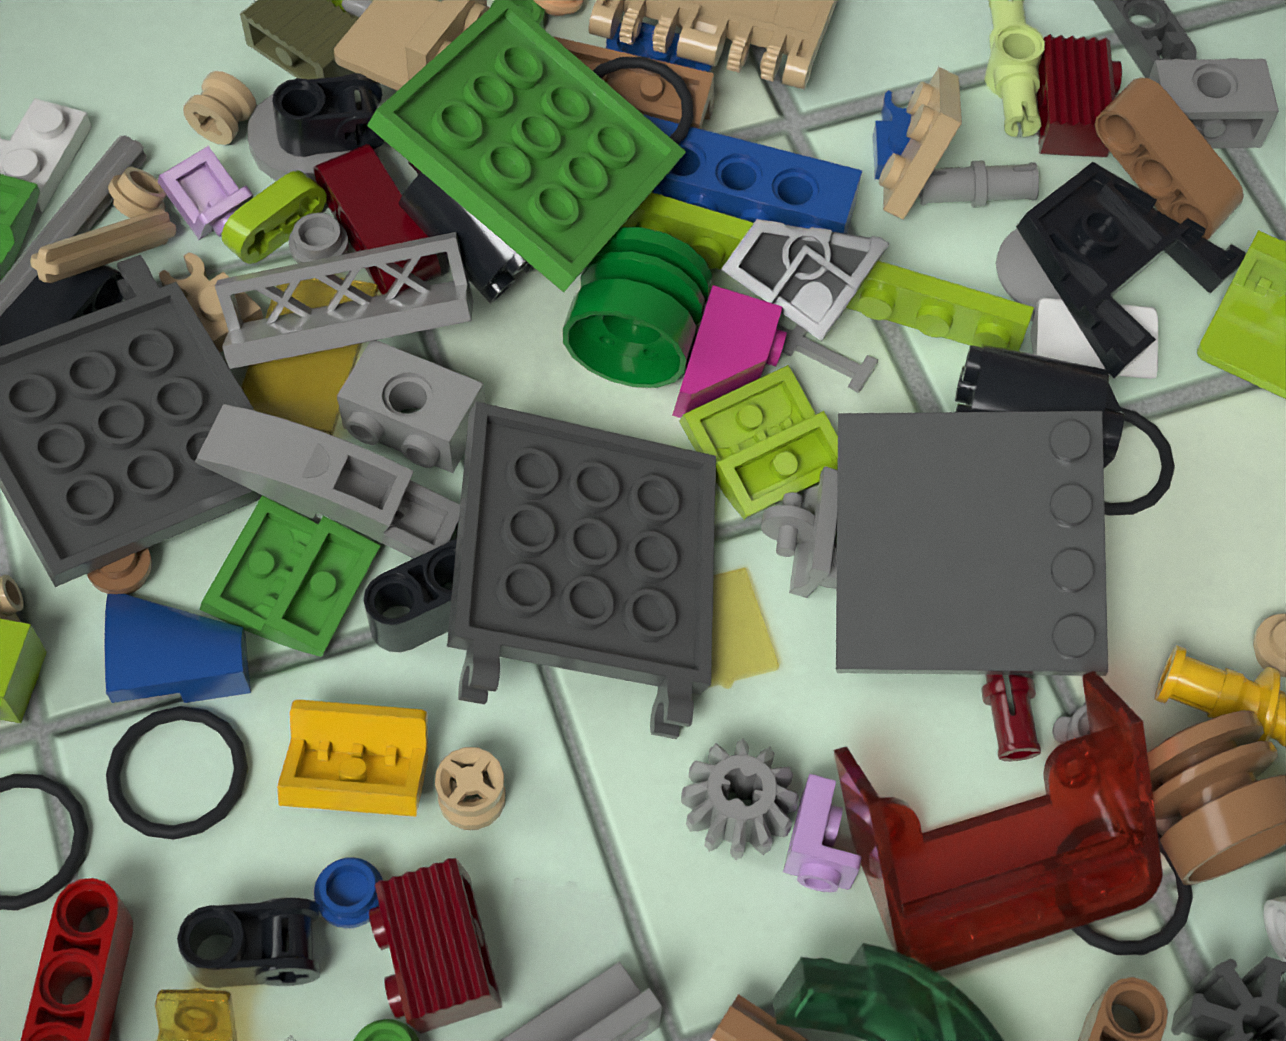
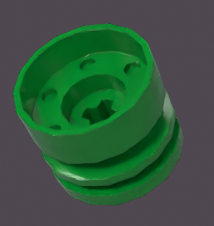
M643 227L619 228L581 274V288L573 297L562 328L563 344L571 357L588 371L610 382L635 388H658L675 383L686 371L695 342L696 325L702 319L704 304L707 302L711 290L712 273L705 259L687 243L667 233Z

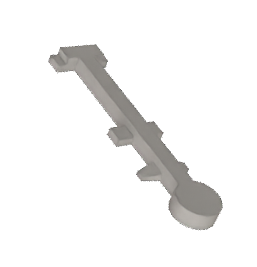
M777 324L776 329L787 332L782 349L783 353L792 356L796 350L852 378L848 388L857 393L862 390L878 363V359L867 355L860 365L805 338L804 336L807 331L798 324L793 331Z

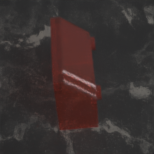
M1095 671L1082 674L1090 733L1067 740L1051 752L1043 770L1046 795L922 833L918 816L904 800L895 797H879L847 746L833 750L852 842L857 855L862 858L861 866L889 942L901 963L910 971L920 974L938 972L1130 911L1148 902L1159 889L1162 881V864L1144 723Z

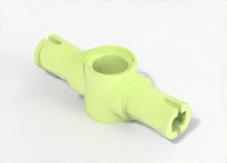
M989 0L993 30L989 35L991 54L985 72V82L987 87L1002 99L1005 118L1004 129L1007 135L1017 137V122H1020L1022 137H1028L1038 132L1041 127L1036 93L1040 88L1038 68L1045 42L1042 35L1035 28L1026 24L1024 0Z

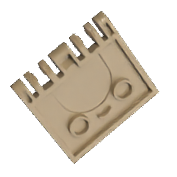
M596 0L590 16L589 34L612 39L620 23L622 12H624L625 15L623 16L619 40L620 42L632 45L639 35L643 18H652L659 20L655 26L652 38L654 51L667 53L672 43L676 26L682 28L677 46V57L716 66L722 54L725 39L728 38L733 42L729 51L727 70L740 72L742 66L745 65L750 44L767 48V51L764 52L760 64L761 78L774 81L782 56L785 54L788 58L782 84L805 89L815 57L838 0Z

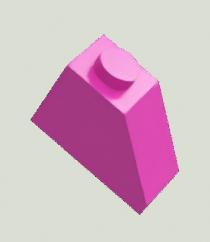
M712 285L672 416L681 418L683 414L759 379L765 364L776 367L787 332L776 329L783 307Z

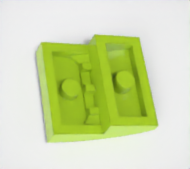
M789 365L683 414L679 420L696 452L716 456V484L744 520L782 502L786 493L793 492L798 494L818 484L824 467L838 470V436L824 411L815 414Z

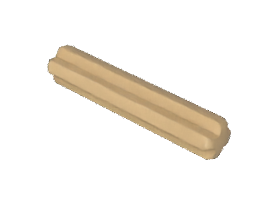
M157 209L42 246L38 253L31 256L30 263L31 267L37 270L39 280L45 283H53L167 243L168 238L175 236L177 229L176 225L170 222L169 213Z

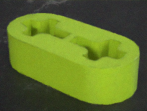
M300 170L291 171L238 208L229 217L221 233L222 242L243 262L248 264L257 263L289 241L290 234L299 219L308 214L321 213L326 202V193L306 173Z

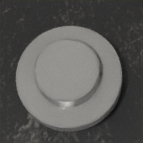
M312 213L302 217L295 224L289 237V248L293 259L299 264L347 254L349 241L346 230L336 219L328 214Z

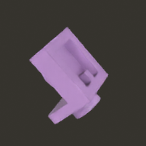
M809 774L800 799L783 873L798 876L797 881L801 885L820 892H835L838 890V887L850 889L859 872L862 858L859 855L833 848L843 812L842 807L831 805L836 781Z

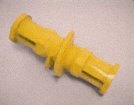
M1178 645L1174 647L1161 674L1154 698L1156 701L1165 704L1168 699H1172L1207 713V717L1212 719L1242 710L1254 711L1264 730L1263 735L1258 741H1269L1272 738L1286 747V694L1280 690V673L1277 669L1266 667L1254 681H1251L1240 672L1227 667L1223 670L1186 656L1187 649Z

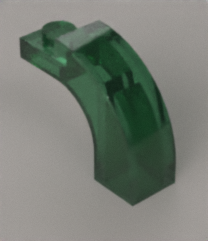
M866 943L861 944L848 964L835 962L827 958L800 957L772 999L777 1025L847 1034L866 1041H1004L978 1006L946 978L901 953Z

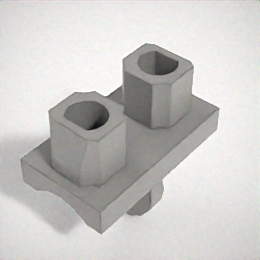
M824 467L820 474L818 486L806 489L802 496L793 492L784 494L782 505L770 507L763 513L761 529L766 536L777 541L776 553L783 557L794 556L789 590L791 594L807 598L818 585L827 588H837V544L834 543L835 532H837L838 470Z

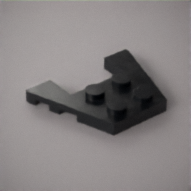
M1092 162L1029 210L1016 228L1104 368L1115 379L1141 356L1156 339L1112 296L1163 253H1167L1211 294L1238 270L1246 253L1233 244H1230L1226 250H1223L1202 237L1205 234L1206 228L1189 218L1181 224L1153 208L1157 199Z

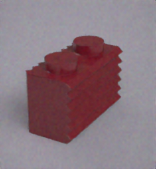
M1049 34L1043 38L1045 45L1038 68L1040 88L1036 93L1038 113L1041 118V127L1038 131L1039 154L1108 157L1109 150L1099 138L1095 122L1097 116L1115 99V95L1120 90L1122 64L1120 61H1112L1111 44L1107 37L1101 40L1093 37L1088 40L1085 36L1076 39L1073 35L1068 38L1060 35L1054 38Z
M448 858L443 863H433L429 867H420L416 871L406 872L402 876H393L389 880H381L375 884L379 906L369 909V920L375 941L380 950L388 948L390 950L395 974L386 976L384 984L391 1011L396 1019L405 1017L406 1023L421 1034L502 1007L492 960L475 901L472 881L469 873L456 858Z

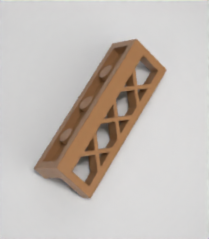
M554 37L592 71L598 65L619 57H641ZM654 60L667 65L682 77L693 97L694 119L690 127L701 129L704 119L710 120L714 108V73ZM621 69L602 78L643 115L679 124L682 117L681 100L674 87L659 74L644 69Z

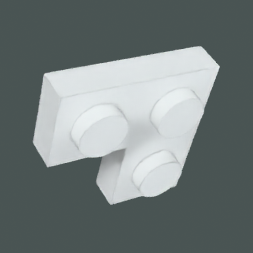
M34 98L10 140L0 138V174L38 184L40 194L35 208L36 212L43 213L92 128L87 112Z

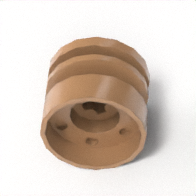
M1242 710L1224 714L1190 726L1147 752L1125 774L1135 796H1148L1141 805L1148 820H1164L1182 816V819L1165 832L1160 842L1184 885L1198 884L1218 878L1251 864L1286 845V775H1278L1261 780L1256 779L1277 759L1278 753L1272 742L1258 741L1263 735L1264 730L1254 711Z

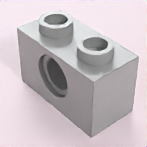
M1266 59L1155 60L1149 75V79L1159 83L1169 93L1212 148H1261L1279 112Z
M374 340L370 341L337 394L343 428L357 440L369 445L381 443L402 452L407 459L419 466L426 468L437 466L454 473L465 454L469 413L476 401L485 403L484 384L482 382ZM407 408L420 409L410 414L400 413V411Z

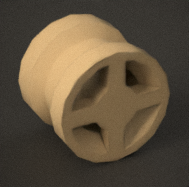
M213 71L208 74L202 83L203 92L200 95L190 97L184 105L183 113L190 126L198 134L216 144L226 145L231 143L237 135L239 121L248 120L254 113L257 105L251 91L240 80L225 72Z
M464 747L455 750L441 761L436 771L435 787L443 816L452 825L463 830H479L490 826L500 817L505 806L504 773L499 761L490 752L478 747ZM475 794L483 797L482 799L477 797L475 799H467L465 802L463 801L466 796Z

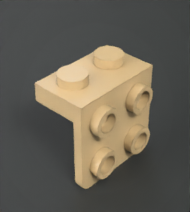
M374 0L335 46V61L341 67L355 73H361L371 80L398 91L490 7L487 6V0H442L441 2L437 0Z

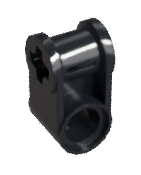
M352 73L341 77L296 78L280 84L274 91L272 98L277 140L280 147L285 152L300 157L352 151L366 144L370 145L373 150L378 148L385 141L367 125L375 111L379 108L378 105L382 100L383 94L380 83L367 78L361 73ZM356 90L360 92L361 101L355 102L354 92ZM358 124H363V135L358 133Z
M278 898L261 903L200 907L187 915L180 925L177 937L179 952L195 981L205 987L222 988L260 984L293 986L313 982L320 977V964L313 960L312 922L319 918V904L304 898ZM287 932H289V950H288V952H286V933H287ZM220 934L227 935L233 939L232 946L228 952L218 959L205 960L197 956L199 946L210 936Z

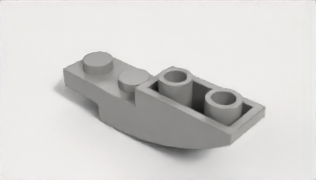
M223 404L195 460V463L302 515L313 519L317 513H321L413 559L448 543L459 520L460 504L411 481L413 470L343 439L254 410Z

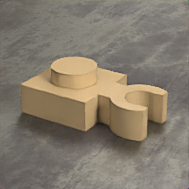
M189 252L183 256L187 270L191 274L188 278L182 280L174 279L166 270L159 272L162 286L177 282L220 353L223 351L222 346L229 331L215 284L217 280L229 278V276L222 272L209 281L202 260L197 255ZM245 292L235 294L243 323L263 319L261 307Z

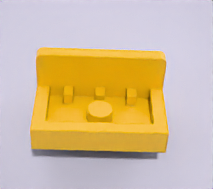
M299 699L292 702L289 712L291 740L277 785L279 806L417 817L428 763V713L425 710Z

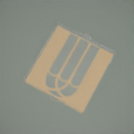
M514 878L494 972L502 1002L540 1009L541 1014L614 966L627 899L579 890L577 884L572 881L567 882L563 887Z

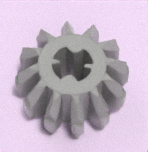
M744 738L737 742L733 756H729L721 746L715 743L709 749V764L700 761L693 762L689 768L688 775L693 784L683 787L681 803L693 809L687 815L686 825L690 831L708 829L704 846L709 852L718 848L723 840L731 842L730 853L735 860L743 857L746 842H750L755 850L764 855L771 849V835L786 837L792 826V821L787 814L795 812L799 803L798 794L786 789L791 784L793 778L790 767L770 769L775 755L771 746L762 750L757 758L749 756V746ZM735 792L738 798L728 801V794ZM751 797V805L745 807L741 800Z

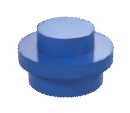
M354 857L339 859L329 864L320 873L314 887V900L319 904L321 916L330 924L340 928H356L370 922L369 909L379 906L375 884L383 880L380 872L368 861Z

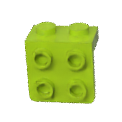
M1258 230L1197 348V354L1201 360L1286 399V241Z

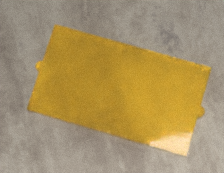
M317 278L300 281L291 296L308 307L315 309L327 306L337 290ZM353 280L351 283L352 286L371 297H375L378 294L377 284ZM290 283L277 285L276 288L285 292ZM344 295L339 304L354 300ZM271 300L265 318H268L275 308L277 302ZM284 307L280 315L294 312ZM362 343L249 365L241 389L255 411L283 418L333 436L340 415L337 394L355 367Z

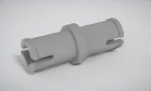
M979 160L971 161L970 167L935 168L919 193L920 204L970 201L972 207H984L986 201L1036 200L1039 190L1037 164L1032 162L1019 165L986 166L985 161Z

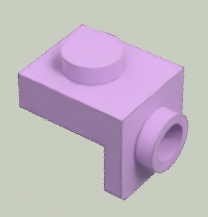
M209 146L162 173L158 179L161 188L199 240L213 231L216 232L218 237H222L221 233L224 224L229 217L254 196L247 186L241 189L237 187Z

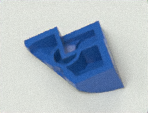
M107 593L105 611L106 694L111 703L180 693L184 703L251 693L245 631L240 626L127 594Z

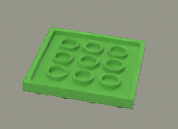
M498 0L375 111L367 125L562 292L569 288L619 228L625 224L686 153L677 143L511 0Z

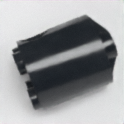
M408 162L417 172V177L403 193L398 203L399 206L428 237L457 232L468 280L490 304L498 299L515 282L516 279L513 277L522 269L528 274L534 269L531 264L412 163ZM447 251L443 252L444 255L448 258Z
M982 344L981 347L970 345L965 366H962L957 385L955 402L959 403L955 412L1102 411L1104 468L1114 460L1121 440L1124 412H1122L1109 384L1108 370Z

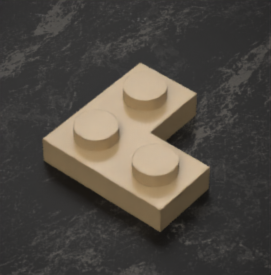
M938 67L929 84L921 81L912 94L906 111L911 115V122L907 130V137L910 138V141L901 156L896 153L890 156L879 179V185L883 187V210L903 220L962 124L959 76L941 67Z

